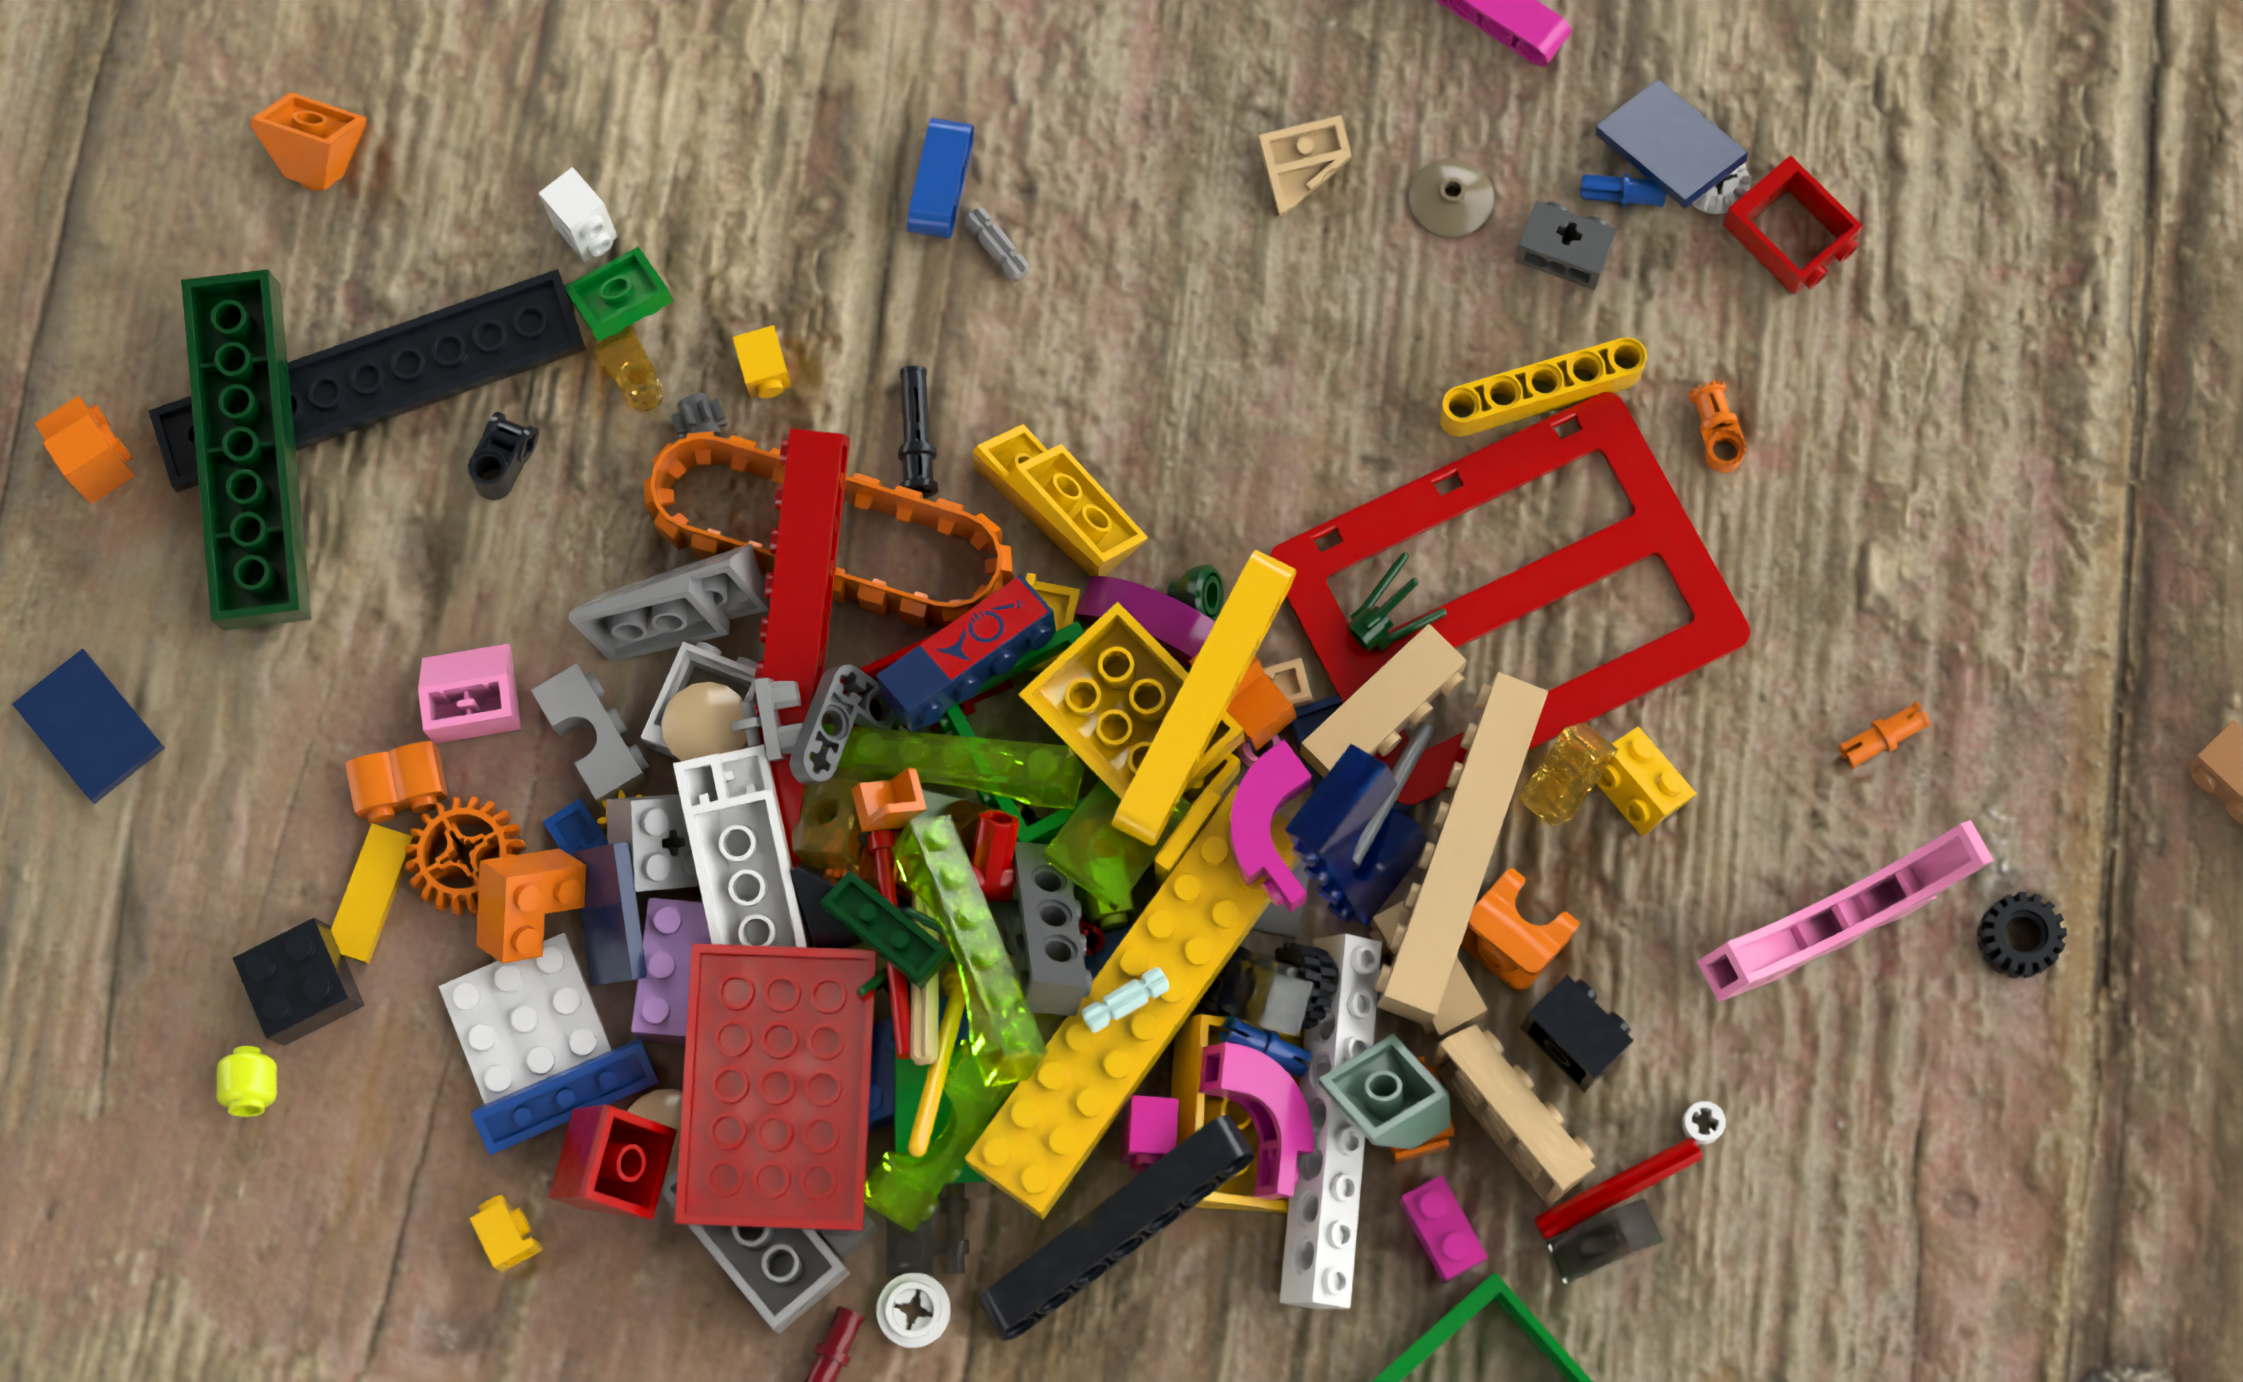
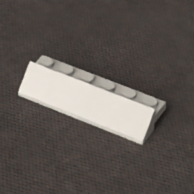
M765 744L673 763L712 944L810 948L801 903L790 872L792 862Z

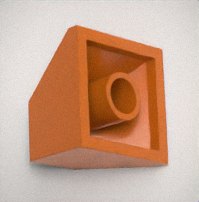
M289 92L251 118V127L285 178L299 182L306 189L324 191L343 177L365 129L367 117Z

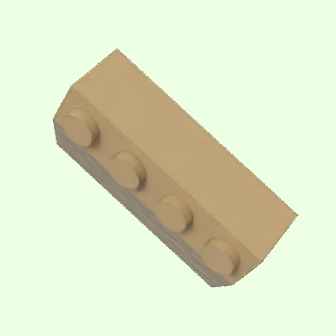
M1475 1024L1447 1037L1439 1044L1431 1066L1434 1065L1436 1067L1438 1076L1549 1208L1594 1170L1595 1166L1590 1161L1594 1158L1592 1151L1580 1137L1575 1136L1572 1139L1560 1124L1564 1122V1119L1553 1104L1548 1100L1543 1103L1540 1102L1530 1090L1534 1086L1531 1078L1519 1065H1515L1512 1068L1503 1058L1501 1053L1504 1051V1048L1491 1031L1487 1029L1482 1033Z

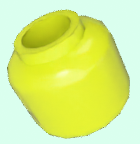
M255 1046L237 1047L233 1050V1054L222 1058L218 1062L216 1071V1099L223 1107L228 1108L229 1114L239 1117L261 1115L265 1112L266 1107L275 1102L277 1096V1064L270 1056L262 1054L260 1048Z

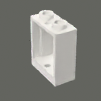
M699 641L696 646L682 642L642 732L641 739L645 746L650 750L679 760L672 755L663 740L662 719L666 706L676 693L686 688L694 667L748 687L749 690L744 701L753 700L754 705H758L754 685L757 663L744 657H738L736 661L720 656L721 650L705 642Z

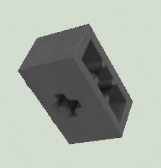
M1536 201L1519 242L1515 262L1595 290L1612 248L1617 229L1609 227V224L1600 218L1593 216L1584 218L1570 213L1561 204ZM1565 238L1572 240L1570 245L1563 244Z

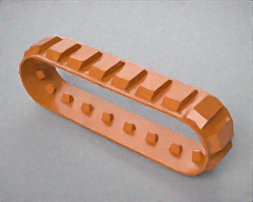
M713 431L687 433L686 438L679 439L674 444L668 442L651 461L653 465L652 476L644 480L645 506L650 517L656 518L654 524L659 535L678 551L685 547L691 549L695 558L700 560L752 544L761 576L763 577L768 572H774L776 554H771L770 550L762 548L763 545L761 543L751 540L745 543L722 536L721 531L712 528L702 530L689 526L690 521L680 512L671 517L665 511V507L675 504L674 490L670 489L675 480H679L690 468L699 465H711V463L728 465L734 471L741 473L748 471L771 478L774 483H784L786 466L780 464V449L772 448L770 452L759 449L757 442L731 435L729 439L715 436ZM855 473L853 477L846 476L843 501L853 503L854 507L862 510L872 509L895 516L898 521L905 523L912 521L935 528L938 533L950 536L955 534L971 539L969 543L978 551L986 547L994 558L985 560V572L987 575L994 576L988 586L983 584L979 586L973 593V598L964 601L962 599L949 600L948 603L928 599L929 596L916 591L914 594L888 587L887 582L875 578L873 581L852 576L846 574L845 569L836 567L833 601L844 604L847 599L859 602L860 609L886 616L889 611L900 614L902 622L927 629L930 624L946 627L1014 579L1011 547L1001 545L1003 542L1001 528L984 514L980 513L974 516L965 512L964 505L938 498L936 503L923 499L922 492L899 485L894 490L882 486L881 480Z

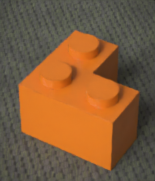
M78 395L34 423L45 439L42 442L64 477L90 504L135 477L127 464L128 461L133 459L132 455L120 438L116 437L109 426L111 424L97 404L89 407Z
M1198 654L1189 661L1191 667L1193 666ZM1255 655L1226 712L1244 729V741L1240 745L1248 741L1257 751L1295 720L1297 715L1293 704L1264 673L1260 660Z
M560 848L480 860L476 946L501 963L542 957L545 914L585 907L587 865Z

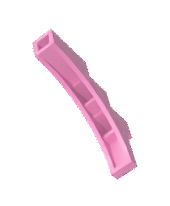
M1969 820L1957 825L1921 848L1859 882L1777 922L1728 941L1696 962L1717 1001L1726 1000L1781 979L1814 958L1841 949L1879 926L1906 917L1937 898L1936 895L1994 860L1972 821Z

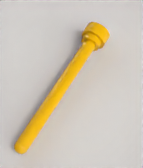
M950 962L945 971L943 986L948 999L938 1033V1059L934 1064H930L908 1145L910 1154L915 1157H921L927 1151L965 1003L972 996L976 995L979 990L982 971L976 966L969 971L958 964Z

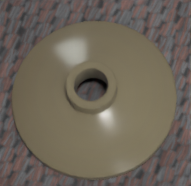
M1457 158L1436 160L1423 167L1413 179L1409 191V206L1417 223L1427 232L1442 238H1462L1478 231L1490 217L1494 204L1493 188L1486 174L1476 165ZM1447 188H1456L1460 191V194L1456 197H1450L1445 193V190Z

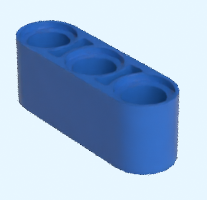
M934 117L930 119L908 212V232L951 239L972 151L974 124Z

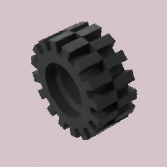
M2018 892L2015 896L2011 894L2004 896L1989 908L1980 920L1982 924L1977 930V936H1981V940L1977 943L1979 951L1985 950L1987 955L1983 959L1986 963L1993 962L1997 965L1994 969L1999 974H2002L2004 971L2009 972V978L2015 979L2021 975H2024V979L2031 978L2037 973H2042L2055 963L2059 958L2058 955L2064 951L2066 943L2062 942V940L2067 936V928H2061L2060 923L2064 918L2061 913L2057 915L2053 913L2052 909L2055 905L2051 901L2044 904L2041 902L2042 896L2038 894L2027 897V892ZM2023 919L2030 922L2036 928L2038 943L2033 950L2020 952L2008 944L2005 937V929L2010 921Z
M1294 942L1283 943V948L1278 947L1274 951L1276 958L1270 957L1267 962L1270 967L1269 972L1264 971L1262 979L1267 981L1266 986H1261V994L1266 995V998L1261 1001L1262 1008L1267 1009L1265 1015L1274 1023L1302 1029L1315 1028L1319 1025L1318 1019L1324 1020L1327 1015L1324 1008H1331L1333 1000L1329 999L1330 992L1335 993L1336 985L1331 984V980L1337 977L1336 970L1331 969L1334 960L1332 957H1328L1329 953L1326 950Z

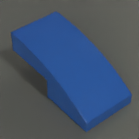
M582 798L577 799L543 821L559 848L573 856L572 852L608 845L605 834Z

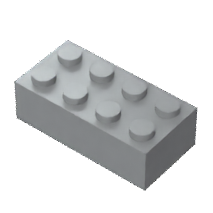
M678 1169L664 1180L661 1193L674 1209L676 1206ZM688 1225L766 1322L778 1334H781L851 1274L814 1229Z

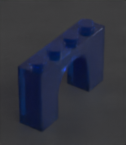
M1352 743L1284 830L1294 845L1291 851L1306 864L1303 870L1318 883L1315 889L1330 902L1327 905L1329 911L1346 923L1353 919L1367 927L1373 916L1377 914L1421 856L1428 839L1420 824L1391 808L1358 869H1352L1355 848L1363 831L1398 786L1387 764Z

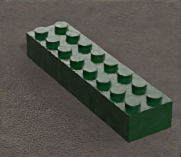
M268 269L181 280L211 621L225 631L312 620L281 285Z

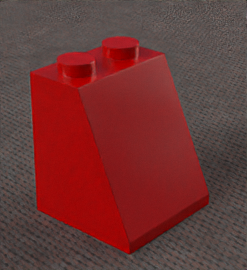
M610 1105L573 1109L548 1198L580 1209L653 1220L677 1129Z

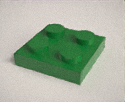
M639 246L564 286L569 299L597 342L608 336L618 334L623 328L646 316L657 313L662 307L674 302L667 286Z

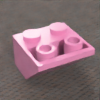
M510 644L422 658L418 684L423 731L434 744L522 729Z

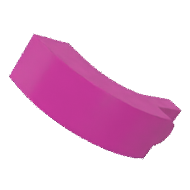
M1282 740L1264 753L1243 777L1232 806L1230 843L1236 867L1246 885L1250 886L1263 876L1266 881L1261 885L1270 900L1277 907L1283 903L1291 913L1305 903L1307 892L1276 852L1271 840L1270 827L1278 811L1310 787L1312 776L1286 741Z
M1228 1042L1203 1047L1199 1093L1234 1101L1248 1113L1256 1127L1259 1152L1254 1197L1267 1200L1293 1197L1294 1188L1299 1178V1169L1296 1164L1297 1156L1314 1153L1312 1120L1303 1094L1287 1071L1272 1058L1260 1051Z

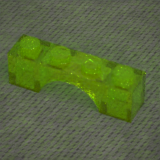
M963 1038L952 1054L943 1087L951 1101V1112L946 1128L933 1143L928 1145L926 1153L921 1157H915L910 1152L898 1153L887 1151L866 1182V1205L912 1232L920 1221H927L937 1207V1195L946 1182L951 1184L956 1180L964 1165L962 1158L971 1145H975L990 1124L988 1120L996 1108H1001L1016 1087L1014 1081L1016 1078L1010 1065L968 1039Z

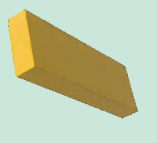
M373 823L371 824L331 928L340 953L344 957L369 965L403 877L405 863L410 858V855L405 852V846L415 844L416 842L413 836Z

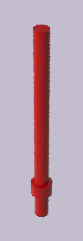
M889 829L871 831L867 836L869 855L874 858L878 892L898 908L892 855L896 853L894 833L889 831ZM886 962L897 1058L902 1060L911 1059V1012L907 979Z

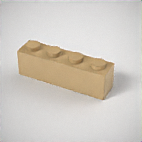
M1428 624L1301 743L1300 755L1336 791L1346 783L1353 787L1370 770L1367 763L1378 752L1383 757L1390 753L1402 739L1399 733L1409 723L1414 727L1418 726L1434 709L1430 703L1441 693L1446 697L1450 696L1463 683L1465 678L1461 674L1464 672L1467 660Z

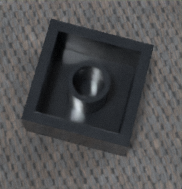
M312 918L232 958L266 1039L283 1046L365 1006L345 957L340 953L331 932L332 927L316 918Z
M1567 974L1528 1012L1520 1029L1585 1093L1624 1055L1634 1040L1628 1035L1631 1032L1630 1027L1618 1014L1613 1011L1607 1014L1595 1002L1598 996L1586 982L1579 978L1574 981Z

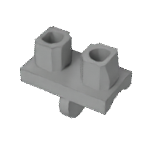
M770 678L754 680L760 716L756 717L753 700L740 702L743 719L731 722L732 732L745 730L748 747L761 745L758 728L762 727L768 761L787 760V754L792 753L803 723L782 726L779 710L801 706L798 683L795 681L774 682Z

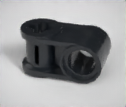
M498 411L491 416L484 429L483 436L468 463V473L476 490L482 497L488 500H499L510 493L525 462L530 458L536 447L539 436L537 427L529 425L526 428L506 420V415ZM490 469L500 470V473L494 479H481L483 474Z

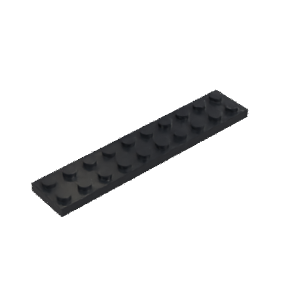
M556 269L288 362L296 451L586 351L587 349L559 270ZM191 396L148 410L172 488L176 492H180L199 485Z

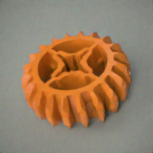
M471 796L466 808H464L462 800L459 797H453L451 810H447L442 803H436L435 810L439 815L434 819L426 813L421 814V820L426 827L424 830L419 828L411 829L410 834L419 842L418 844L405 846V852L410 856L416 857L405 863V869L409 873H417L410 880L411 886L414 889H422L420 897L426 903L435 899L434 907L438 911L444 912L451 904V912L455 916H461L467 904L470 913L476 916L478 914L480 860L491 858L496 854L495 850L498 848L500 850L499 858L513 856L523 852L527 845L523 839H515L522 830L517 823L509 824L511 815L507 810L504 809L496 813L497 805L491 800L481 807L480 800L476 796ZM477 824L488 827L493 832L486 836L480 833L473 837H467L460 831L459 826ZM446 836L447 847L440 856L435 858L436 863L433 864L434 851L440 840ZM458 841L471 851L469 853L471 859L469 862L474 871L461 861L463 859L462 849ZM459 875H465L474 886L458 889L444 886L438 881L446 876L451 879Z

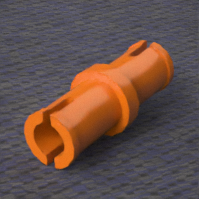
M1915 701L1910 706L1885 720L1878 718L1872 721L1871 728L1844 743L1838 744L1842 758L1844 760L1849 758L1847 765L1851 769H1855L1861 763L1883 751L1887 753L1894 751L1898 748L1897 743L1924 728L1930 727V720L1925 710L1919 713L1922 706Z

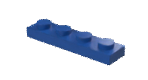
M639 1038L471 1110V1116L490 1156L569 1122L572 1111L575 1108L608 1105L659 1083V1077L642 1039Z

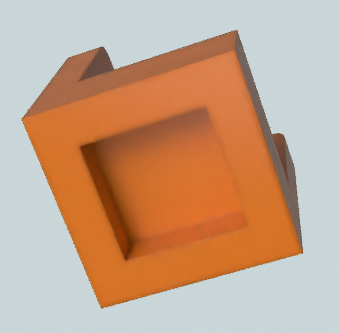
M906 768L892 780L863 782L851 789L862 832L902 828L926 810L916 768Z

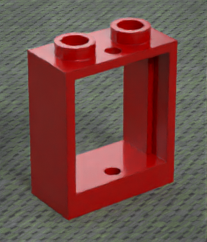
M1791 155L1728 208L1722 224L1793 295L1797 294L1805 286L1811 290L1818 285L1828 274L1826 268L1836 259L1840 263L1848 259L1859 247L1856 240L1863 227ZM1787 191L1836 238L1835 241L1801 270L1752 223L1757 216Z

